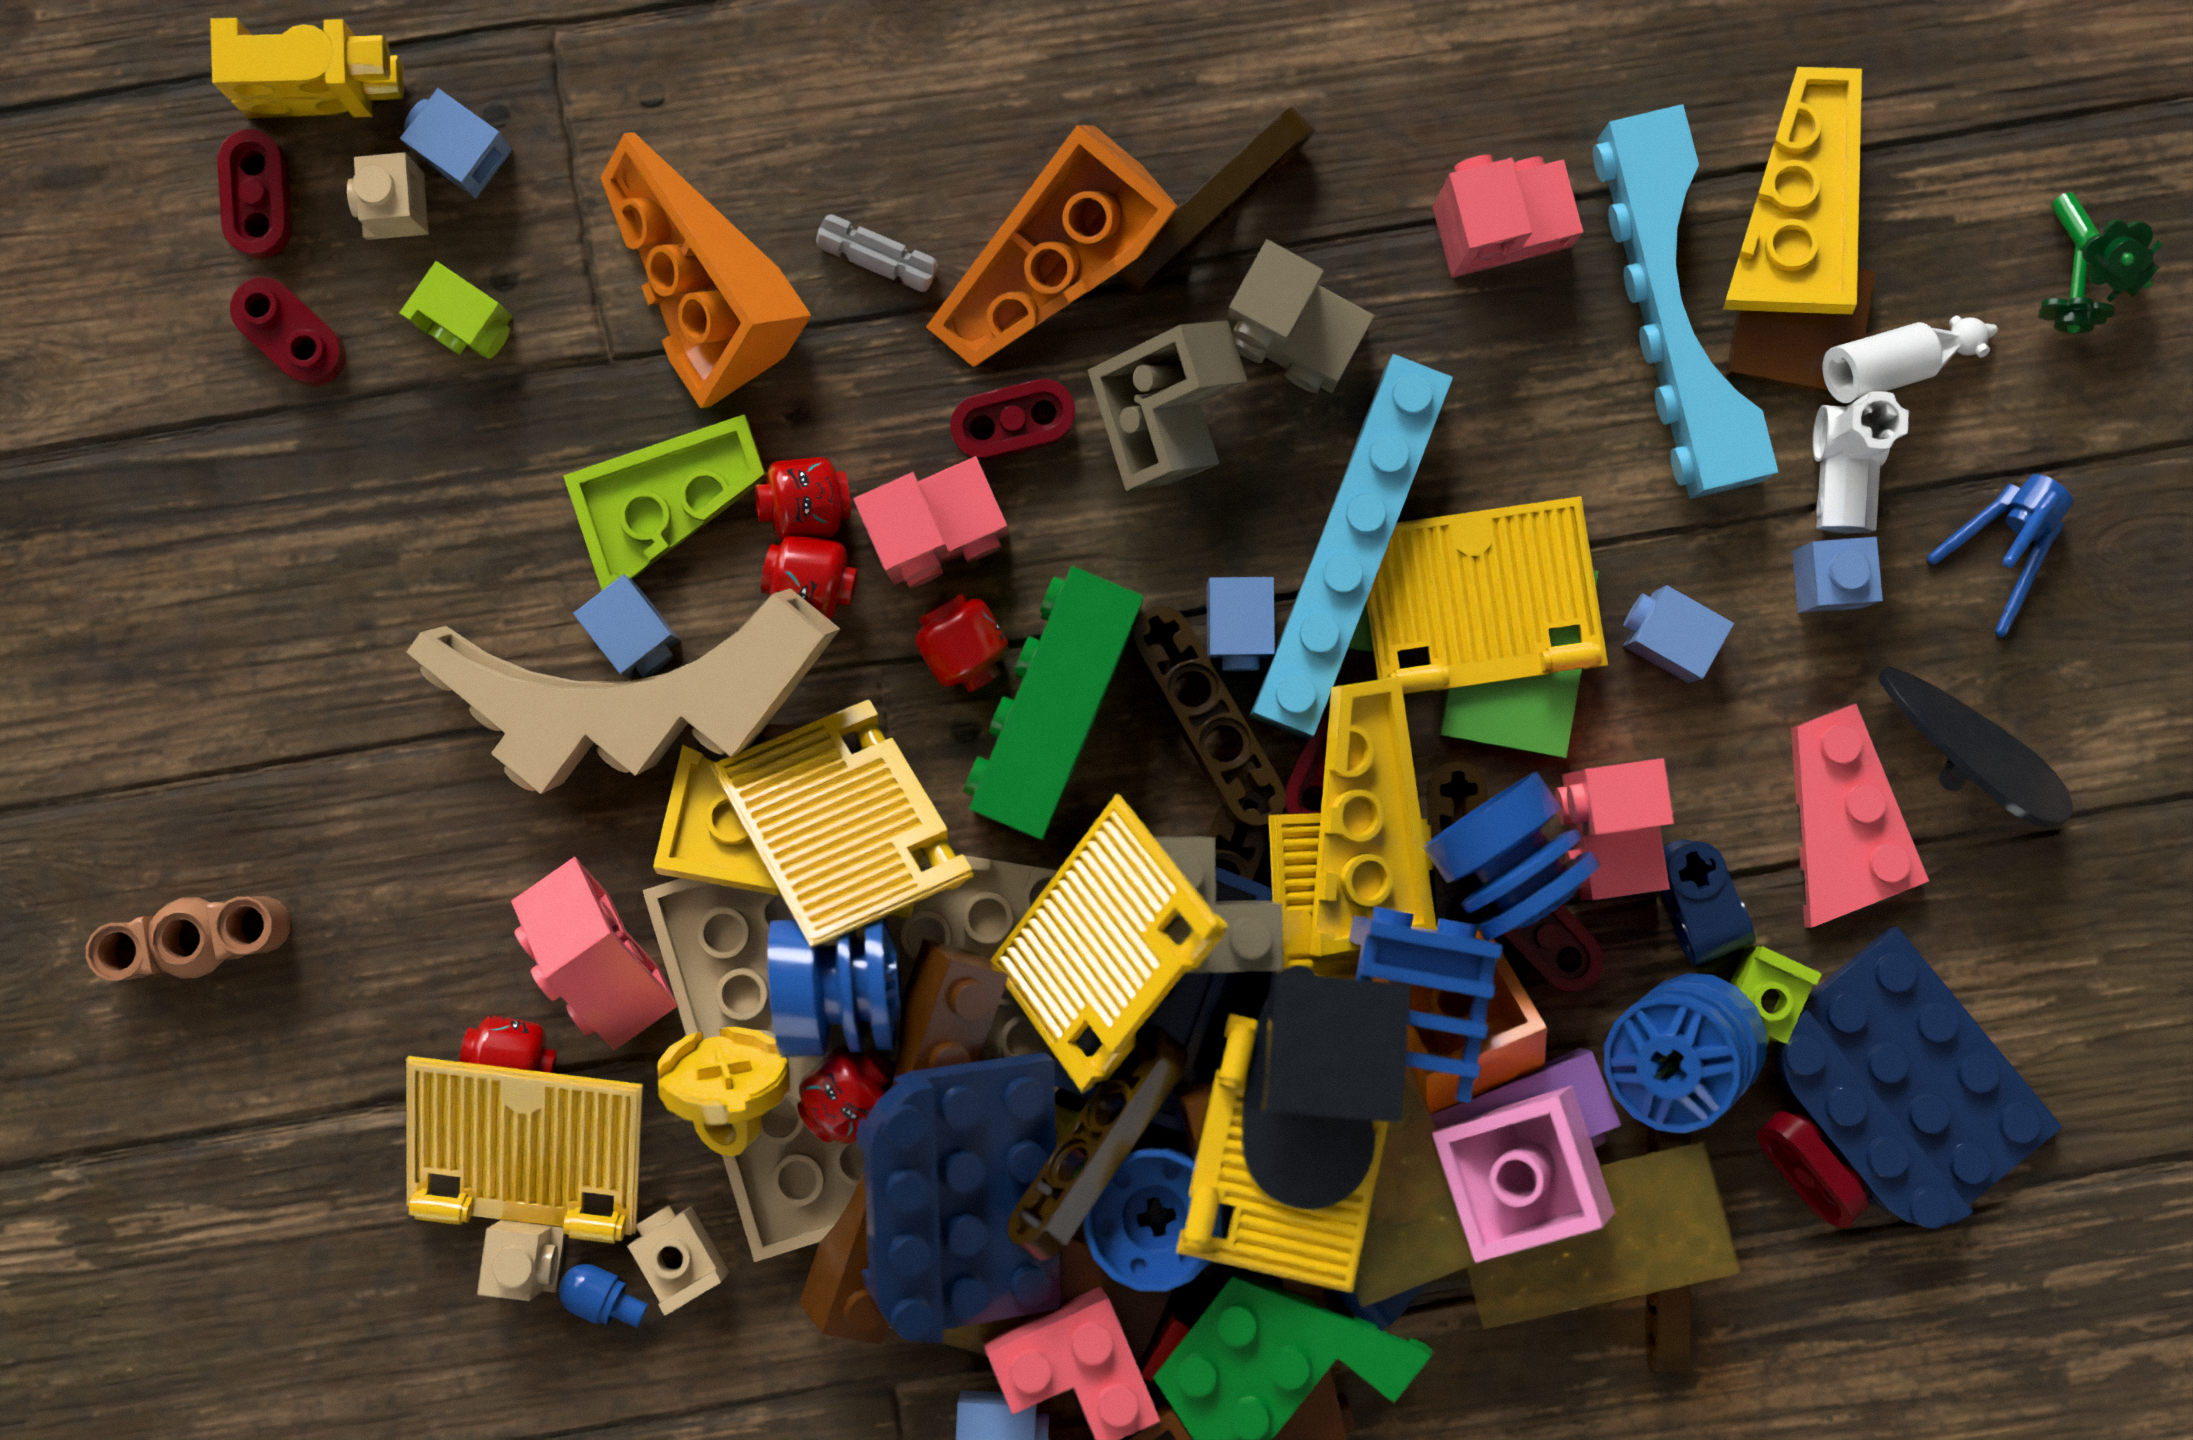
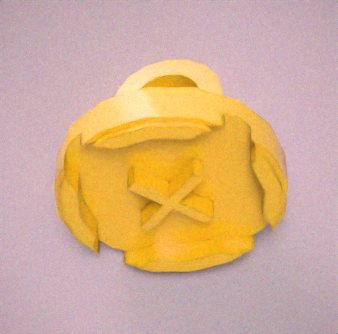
M741 1027L720 1028V1036L703 1039V1031L689 1034L668 1047L658 1061L659 1097L667 1109L686 1120L693 1121L695 1130L701 1140L711 1150L725 1156L732 1157L741 1154L758 1137L762 1126L761 1115L781 1103L790 1089L789 1060L787 1061L786 1058L780 1057L775 1039L757 1030ZM727 1123H732L735 1130L730 1128Z

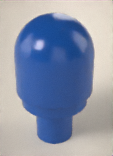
M579 1264L572 1267L563 1275L559 1284V1299L564 1308L570 1313L596 1325L600 1322L607 1326L615 1318L639 1328L649 1307V1304L625 1294L627 1283L621 1281L620 1276L592 1264Z

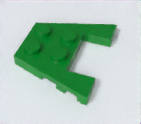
M1235 1271L1153 1378L1194 1440H1272L1336 1359L1344 1362L1394 1403L1430 1359L1433 1350L1420 1341L1409 1338V1341L1377 1329L1378 1325L1358 1317L1350 1319L1315 1305L1316 1301Z

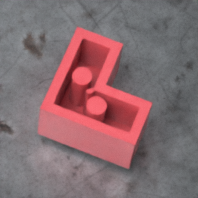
M1480 155L1466 159L1454 166L1455 172L1449 173L1432 206L1451 278L1573 247L1583 234L1564 159L1544 164L1543 157L1540 156L1526 158L1515 163L1513 157L1493 162L1491 155Z
M976 456L923 480L917 481L914 472L853 498L881 563L894 585L902 581H906L909 588L925 584L944 573L941 564L963 554L967 562H973L999 550L1002 547L999 538L1009 534L1006 521Z
M1664 758L1590 768L1562 774L1564 787H1558L1555 790V799L1561 806L1557 812L1558 818L1562 826L1569 825L1570 830L1577 829L1582 837L1573 846V850L1565 853V862L1587 851H1592L1600 863L1599 868L1580 885L1581 900H1597L1670 889L1660 830L1661 825L1674 824Z
M576 857L567 861L511 901L521 924L520 927L514 930L515 935L527 954L538 964L531 969L533 978L550 1000L555 1001L562 997L568 1003L566 1008L569 1015L587 1037L596 1032L615 1051L678 1007L660 967L626 931L609 893Z
M1101 1286L1061 1303V1309L1041 1312L982 1339L1012 1415L1073 1388L1095 1440H1120L1160 1422L1112 1304Z

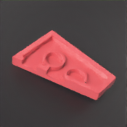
M1857 704L1848 705L1792 727L1796 804L1800 806L1802 846L1799 847L1800 869L1804 870L1806 905H1803L1804 928H1813L1929 882Z

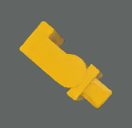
M210 18L212 83L248 119L335 115L347 110L353 117H373L372 100L404 99L403 63L397 55L390 56L388 42L383 35L355 36L343 19L323 20L324 31L315 26L302 24L291 27L283 34L252 35L238 18Z

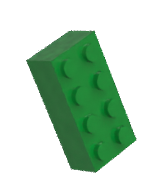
M1072 565L1065 580L1056 576L1053 577L1039 610L1042 613L1040 619L1047 621L1040 640L1028 636L1014 669L1016 677L1023 680L1015 700L1005 696L1002 697L988 732L991 733V736L998 739L989 760L977 757L963 789V793L973 797L968 809L1041 841L1045 840L1141 612L1144 595Z

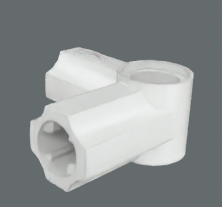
M1874 391L1869 392L1846 407L1828 405L1820 407L1813 431V455L1816 461H1821L1816 529L1844 534L1871 533L1876 531L1880 466L1886 462L1893 441L1908 432L1909 411L1902 408L1896 402L1893 393Z

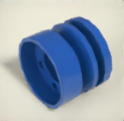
M1538 772L1528 775L1492 797L1446 828L1422 847L1446 883L1458 881L1473 873L1476 874L1481 884L1465 898L1461 906L1466 913H1471L1492 901L1495 902L1497 908L1477 924V930L1484 940L1487 941L1505 932L1518 928L1523 929L1542 919L1573 897L1584 880L1592 875L1600 866L1592 851L1580 854L1565 863L1560 859V856L1582 838L1577 829L1562 832L1549 839L1540 830L1556 815L1561 806Z
M886 916L865 924V943H858L856 929L836 937V945L825 946V943H822L813 948L808 944L795 919L771 921L768 933V979L773 1030L780 1057L793 1058L825 1055L829 1045L831 1024H842L844 1036L851 1053L861 1052L864 1042V1022L871 1021L877 1050L894 1049L896 1047V1028L903 1006L902 980L898 948L895 946L890 934Z
M1686 973L1661 982L1614 1022L1604 1044V1073L1614 1097L1633 1118L1660 1131L1690 1132L1710 1126L1755 1083L1766 1060L1767 1032L1757 1007L1737 986L1714 975ZM1673 1050L1680 1052L1684 1057L1680 1064L1681 1069L1675 1067L1670 1062L1674 1057L1675 1052Z
M1147 1147L1128 1154L1084 1218V1235L1093 1259L1112 1279L1136 1290L1167 1291L1191 1281L1211 1262L1210 1260L1176 1253L1180 1230L1186 1228L1192 1196L1188 1195L1196 1163L1192 1155L1176 1148ZM1152 1198H1160L1163 1208H1174L1176 1218L1166 1224L1165 1234H1158L1155 1224H1145L1142 1220V1213L1149 1210L1152 1206ZM1219 1203L1212 1236L1223 1238L1227 1230V1204Z

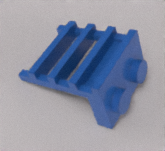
M1374 907L1373 918L1353 915L1349 941L1361 946L1355 980L1372 981V977L1473 995L1469 1020L1410 1009L1408 1013V1025L1466 1035L1462 1059L1406 1050L1405 1066L1458 1075L1454 1099L1470 1103L1474 1080L1479 1077L1481 1065L1477 1063L1482 1038H1486L1488 1025L1485 1024L1489 998L1493 999L1495 985L1492 984L1496 958L1500 959L1502 945L1476 938L1478 925L1438 918L1436 930L1412 926L1413 913L1382 907Z

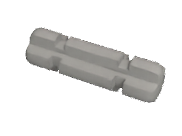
M833 214L825 217L816 238L820 249L838 257L845 253L847 254L848 261L892 280L899 276L902 278L904 285L920 292L927 291L931 286L938 266L934 257L914 250L912 254L908 253L905 245L861 226L854 230L852 229L851 222Z

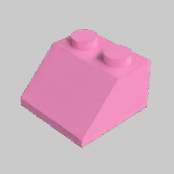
M1573 1086L1514 1102L1432 1133L1475 1263L1602 1228L1615 1214Z

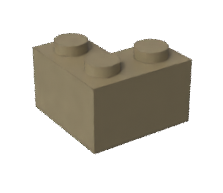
M1266 239L1230 304L1226 317L1238 353L1257 363H1262L1266 357L1287 369L1285 377L1304 390L1318 393L1320 388H1323L1333 393L1374 315L1318 285L1324 272L1323 269Z
M1228 321L1178 325L1088 369L1125 490L1130 491L1174 484L1220 464L1200 403L1248 382Z
M1204 836L1154 837L1212 912L1223 918L1227 924L1226 934L1197 969L1185 971L1184 973L1283 971L1282 904L1269 900L1216 901L1215 838ZM1180 912L1165 929V932L1176 945H1182L1193 931V928Z

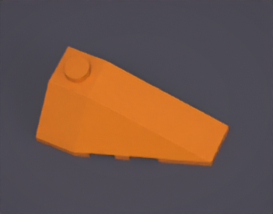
M1077 125L926 328L971 366L976 367L1137 260L1177 210L1178 206L1138 161L1096 126Z
M624 133L600 179L626 247L633 250L638 249L649 280L641 286L648 306L658 304L670 334V336L662 340L667 357L699 407H711L784 359L812 315L776 264L636 133Z

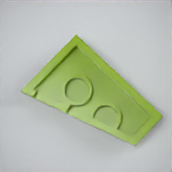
M745 414L563 475L601 590H604L623 574L634 579L755 488V485L767 479L761 456Z

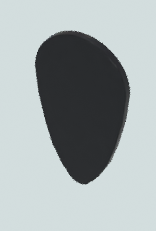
M1886 667L1879 674V682L1892 701L1909 721L1948 758L1939 775L1940 784L1945 789L1957 791L1964 786L1967 778H1969L2005 809L2031 824L2044 828H2058L2072 816L2073 803L2064 783L2054 770L2029 747L1963 702L1910 673L1893 667Z
M1301 965L1288 967L1282 972L1316 976L1310 968ZM1269 992L1254 1031L1256 1039L1243 1093L1241 1147L1244 1162L1255 1183L1274 1200L1299 1209L1328 1207L1347 1198L1365 1179L1371 1167L1375 1151L1373 1121L1262 1111L1270 1002Z

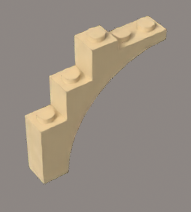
M790 588L772 594L738 632L700 659L668 673L630 681H575L531 672L486 653L447 626L420 632L406 653L422 665L420 671L428 681L443 690H453L471 705L469 711L478 722L495 731L502 730L505 733L491 754L506 765L504 771L514 783L524 789L536 790L542 794L564 784L594 742L599 746L597 749L598 754L607 764L624 773L630 771L635 776L656 766L688 723L694 726L692 730L693 736L714 753L724 754L725 752L732 757L750 748L839 632L840 628Z

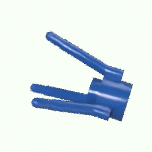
M2041 474L2029 476L2021 488L2007 484L1993 503L1929 553L1927 561L1931 565L1937 564L2004 511L2009 512L2005 519L2006 524L2018 536L2003 558L2002 563L2004 567L2012 568L2032 541H2036L1995 629V634L1998 637H2005L2023 605L2052 542L2064 528L2061 520L2074 504V499L2065 487Z

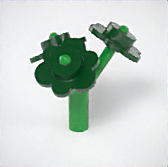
M2069 192L2056 198L2051 208L2075 244L2070 299L2050 298L2043 300L2038 317L2042 320L2054 321V328L2058 331L2079 334L2092 331L2094 325L2105 324L2107 318L2114 316L2115 307L2111 304L2093 302L2092 299L2084 297L2088 264L2091 265L2088 270V279L2096 285L2107 283L2113 289L2106 298L2110 303L2122 291L2134 297L2141 288L2147 289L2152 286L2153 279L2151 277L2160 268L2153 262L2154 254L2163 243L2157 240L2150 249L2147 248L2153 239V230L2150 225L2143 221H2133L2127 224L2121 219H2113L2106 224L2103 234H2100L2075 194Z

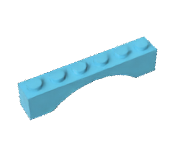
M1681 104L1610 121L1598 137V144L1593 147V161L1599 180L1601 182L1608 181L1614 205H1610L1608 209L1612 235L1617 243L1624 242L1629 265L1624 267L1626 291L1632 303L1639 302L1645 324L1639 330L1642 353L1648 364L1655 363L1661 387L1655 389V403L1661 422L1664 425H1671L1676 448L1671 449L1670 453L1674 477L1680 486L1686 485L1689 499L1763 482L1778 473L1763 410L1740 394L1712 364L1693 333L1681 300L1676 268L1677 227L1686 192L1699 166L1684 105Z
M1395 354L1391 356L1375 391L1336 499L1276 646L1275 654L1271 658L1249 715L1250 718L1306 740L1314 736L1330 696L1331 687H1333L1453 379L1452 376Z

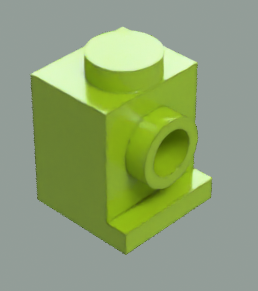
M437 261L432 265L399 312L425 333L434 323L428 334L458 355H461L465 347L468 346L482 357L488 359L494 357L505 344L510 333V328L507 324L513 317L500 303Z
M1749 945L1745 947L1730 983L1737 986L1757 1007L1767 1032V1045L1770 1039L1787 1044L1813 985L1818 984L1822 973L1763 946ZM1769 989H1774L1779 994V999L1772 1013H1767L1761 1004L1762 995Z

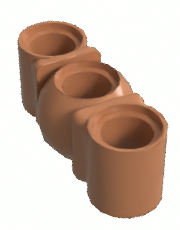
M269 896L236 897L226 902H208L198 897H182L166 904L155 916L137 917L131 922L108 923L98 927L90 935L86 944V960L90 969L97 976L106 980L138 979L162 973H169L179 978H199L213 972L224 960L241 958L246 954L268 953L279 948L287 940L290 933L291 918L287 908L279 900ZM251 908L256 909L264 921V930L255 942L250 941L242 930L243 917ZM188 921L192 922L200 933L198 948L191 955L182 949L179 942V933ZM125 934L134 941L136 946V956L129 967H125L117 956V944Z

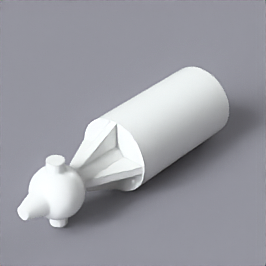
M1955 316L1949 321V325L1952 327L1951 331L1931 328L1925 323L1917 322L1835 346L1826 352L1823 359L1824 381L1829 392L1836 400L1842 403L1856 401L1869 392H1886L1932 378L1956 352L1962 355L1977 354L1979 357L1986 356L1990 351V348L1987 346L1988 340L1997 333V326L1995 324L1983 323L1981 320L1972 317L1961 319L1959 316Z

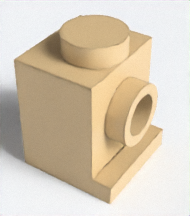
M406 153L354 157L355 175L354 178H350L347 181V199L353 217H358V220L362 223L363 237L366 240L429 234L424 172Z
M668 1205L635 1225L641 1236L630 1243L628 1248L660 1302L658 1305L664 1316L721 1283L730 1273L692 1206L675 1215ZM674 1246L681 1251L683 1256L681 1267L672 1269L666 1266L661 1257L664 1247Z
M500 1220L486 1229L477 1295L530 1301L542 1291L556 1293L559 1288L566 1237L563 1234V1227L510 1220Z

